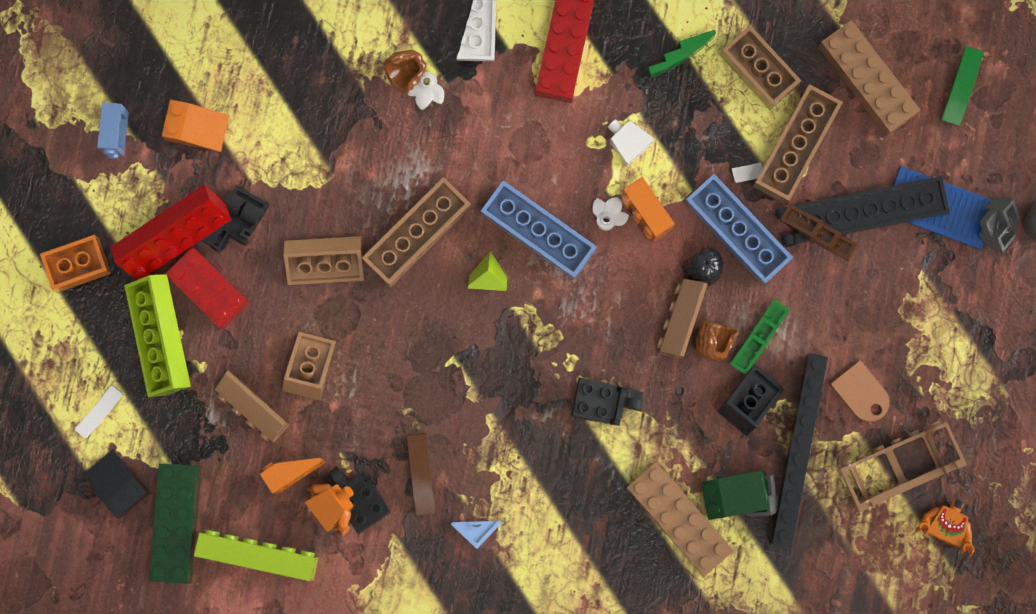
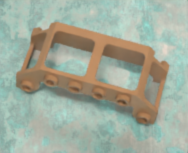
M940 421L929 425L930 429L919 432V430L913 431L908 434L909 438L907 439L897 438L890 442L891 446L889 447L879 446L873 449V454L867 456L866 453L855 457V462L849 460L842 463V468L837 471L841 473L855 503L854 508L856 512L859 513L867 510L869 507L950 471L966 466L965 459L948 423L941 424ZM943 427L958 456L957 460L947 464L942 462L930 435L932 432ZM921 437L935 464V468L907 480L893 450ZM885 454L898 484L879 494L869 496L856 466L876 456ZM848 469L851 471L863 497L860 503L845 472Z

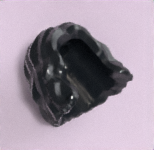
M706 249L694 254L689 260H685L681 268L685 278L707 283V286H710L720 278L724 262L721 260L722 257L718 251Z

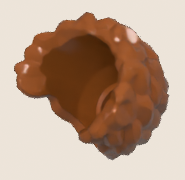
M415 50L394 52L383 63V69L387 79L390 80V84L402 94L409 93L420 82V78L426 71V62L423 60L422 55Z
M701 320L698 326L699 331L696 335L695 349L700 356L707 360H723L733 347L739 331L730 326L725 327L724 325Z

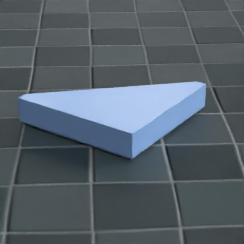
M452 522L451 525L478 549L501 522Z

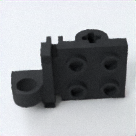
M236 186L223 201L227 206L231 221L203 238L202 242L219 253L223 251L229 238L246 246L248 236L250 237L269 208V203Z
M579 377L571 416L620 426L623 408L642 411L643 392Z
M337 466L329 471L330 474L323 478L325 483L331 487L337 484L341 489L345 486L352 489L353 496L349 500L352 502L353 508L350 510L351 516L349 521L357 534H360L391 513L364 471L347 481Z

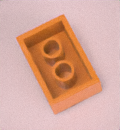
M643 176L623 189L621 202L626 209L630 208L633 213L631 216L637 225L641 224L644 229L642 232L647 240L651 239L652 242H655L672 231L675 223Z
M96 235L40 254L51 289L56 293L111 274L100 238Z

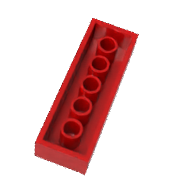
M555 0L535 96L572 103L594 0Z
M204 184L112 245L111 251L114 261L135 280L144 278L231 221L227 206Z

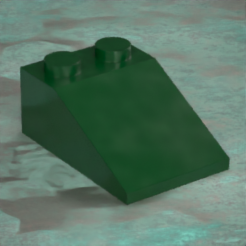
M763 470L701 482L708 520L770 509Z

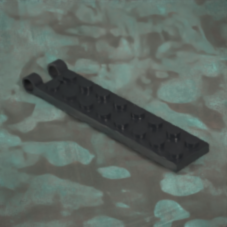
M942 176L793 205L822 220L825 225L839 231L841 235L950 214ZM788 206L775 209L777 219H781ZM798 232L797 234L781 237L783 247L811 241Z

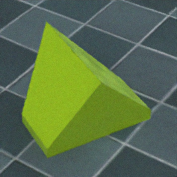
M491 251L488 252L469 275L468 289L507 291V276Z

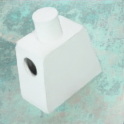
M615 119L608 126L615 134L610 139V144L626 167L653 144L654 138L631 121L622 126Z

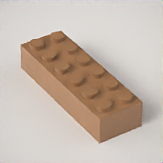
M852 20L820 43L819 50L886 137L919 113L920 108Z
M809 84L753 187L787 205L843 102Z
M443 177L362 257L363 261L391 288L471 208V203Z
M657 462L626 487L627 491L703 577L734 551Z

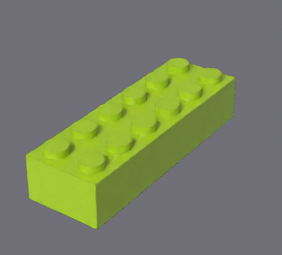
M167 274L148 275L124 285L148 397L166 396L191 387Z
M211 530L199 533L194 553L196 557L306 581H314L319 558L314 557L315 553L301 551V554L295 553L296 549L282 546V549H276L277 545L263 542L262 545H257V540L244 538L243 541H239L238 536L224 534V537L219 536L220 532Z

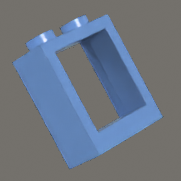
M102 102L97 148L107 155V158L118 159V156L124 157L129 112L122 104Z

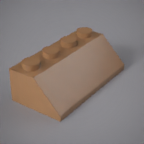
M361 236L290 240L284 242L283 255L288 285L364 281Z
M684 279L682 284H677L675 294H678L676 302L672 301L669 312H672L670 320L666 319L663 330L666 332L664 338L660 337L657 348L660 349L659 354L679 361L684 357L707 283Z
M229 371L225 373L215 389L219 393L217 397L224 403L228 401L233 406L231 410L238 416L241 414L247 418L245 422L252 429L257 427L261 431L259 435L264 440L275 442L290 425L234 374Z

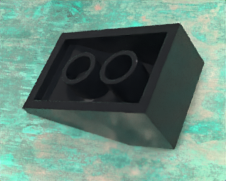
M754 365L726 398L717 412L747 436L757 428L784 391V388L757 365Z
M113 449L83 474L115 518L121 519L150 494Z

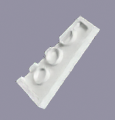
M473 0L457 61L495 60L496 0Z

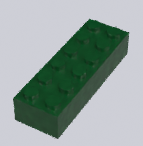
M159 463L149 573L150 582L192 584L201 477L200 466Z

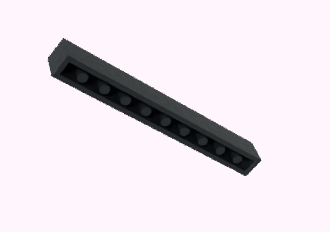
M809 353L805 358L779 492V506L775 513L770 544L792 548L828 357Z

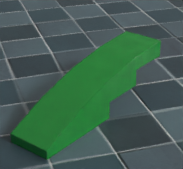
M712 30L679 41L678 50L664 54L662 63L648 67L647 73L649 78L668 72L686 62L714 39L716 31Z
M965 46L941 120L960 126L984 51Z
M774 299L730 365L746 375L790 309Z

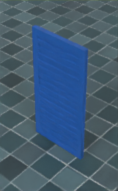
M901 166L894 185L932 177ZM943 182L950 214L906 222L981 250L984 241L979 235L983 230L980 220L986 215L984 207L994 200Z

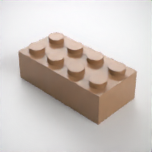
M751 25L725 46L720 53L723 60L770 110L798 87L801 79Z

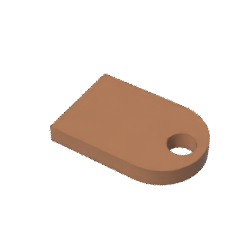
M861 360L830 384L851 412L862 421L873 422L879 420L888 411L889 397L887 392ZM872 405L880 407L881 412L879 415L871 413Z

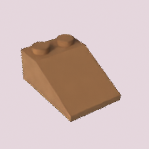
M299 332L284 377L282 391L320 401L336 341Z

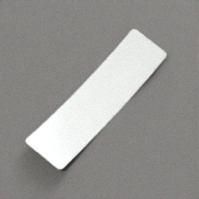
M760 162L732 168L734 180L738 183L757 179L763 167Z
M111 385L75 430L84 438H87L108 415L123 394Z

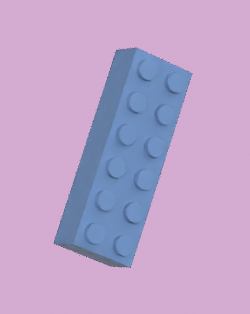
M715 174L685 200L684 204L762 286L793 258Z
M504 180L481 210L483 217L573 281L596 251L597 246Z

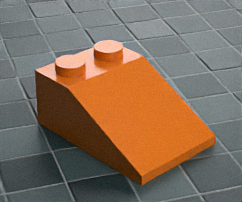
M170 100L162 137L168 142L221 152L229 115L193 104Z
M321 458L276 464L270 463L262 468L264 472L260 475L272 494L278 495L326 462Z

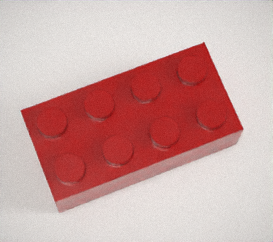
M194 247L165 273L222 330L249 304Z

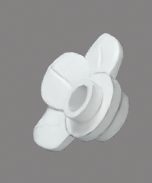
M425 72L420 78V82L408 93L409 96H416V103L421 110L425 109L432 100L439 104H442L444 101V90L437 84L436 76L430 72ZM426 78L430 79L429 85L424 83Z
M599 198L594 201L592 211L597 217L596 223L601 230H611L614 226H622L627 222L629 215L621 212L622 202L620 198H611L606 203Z

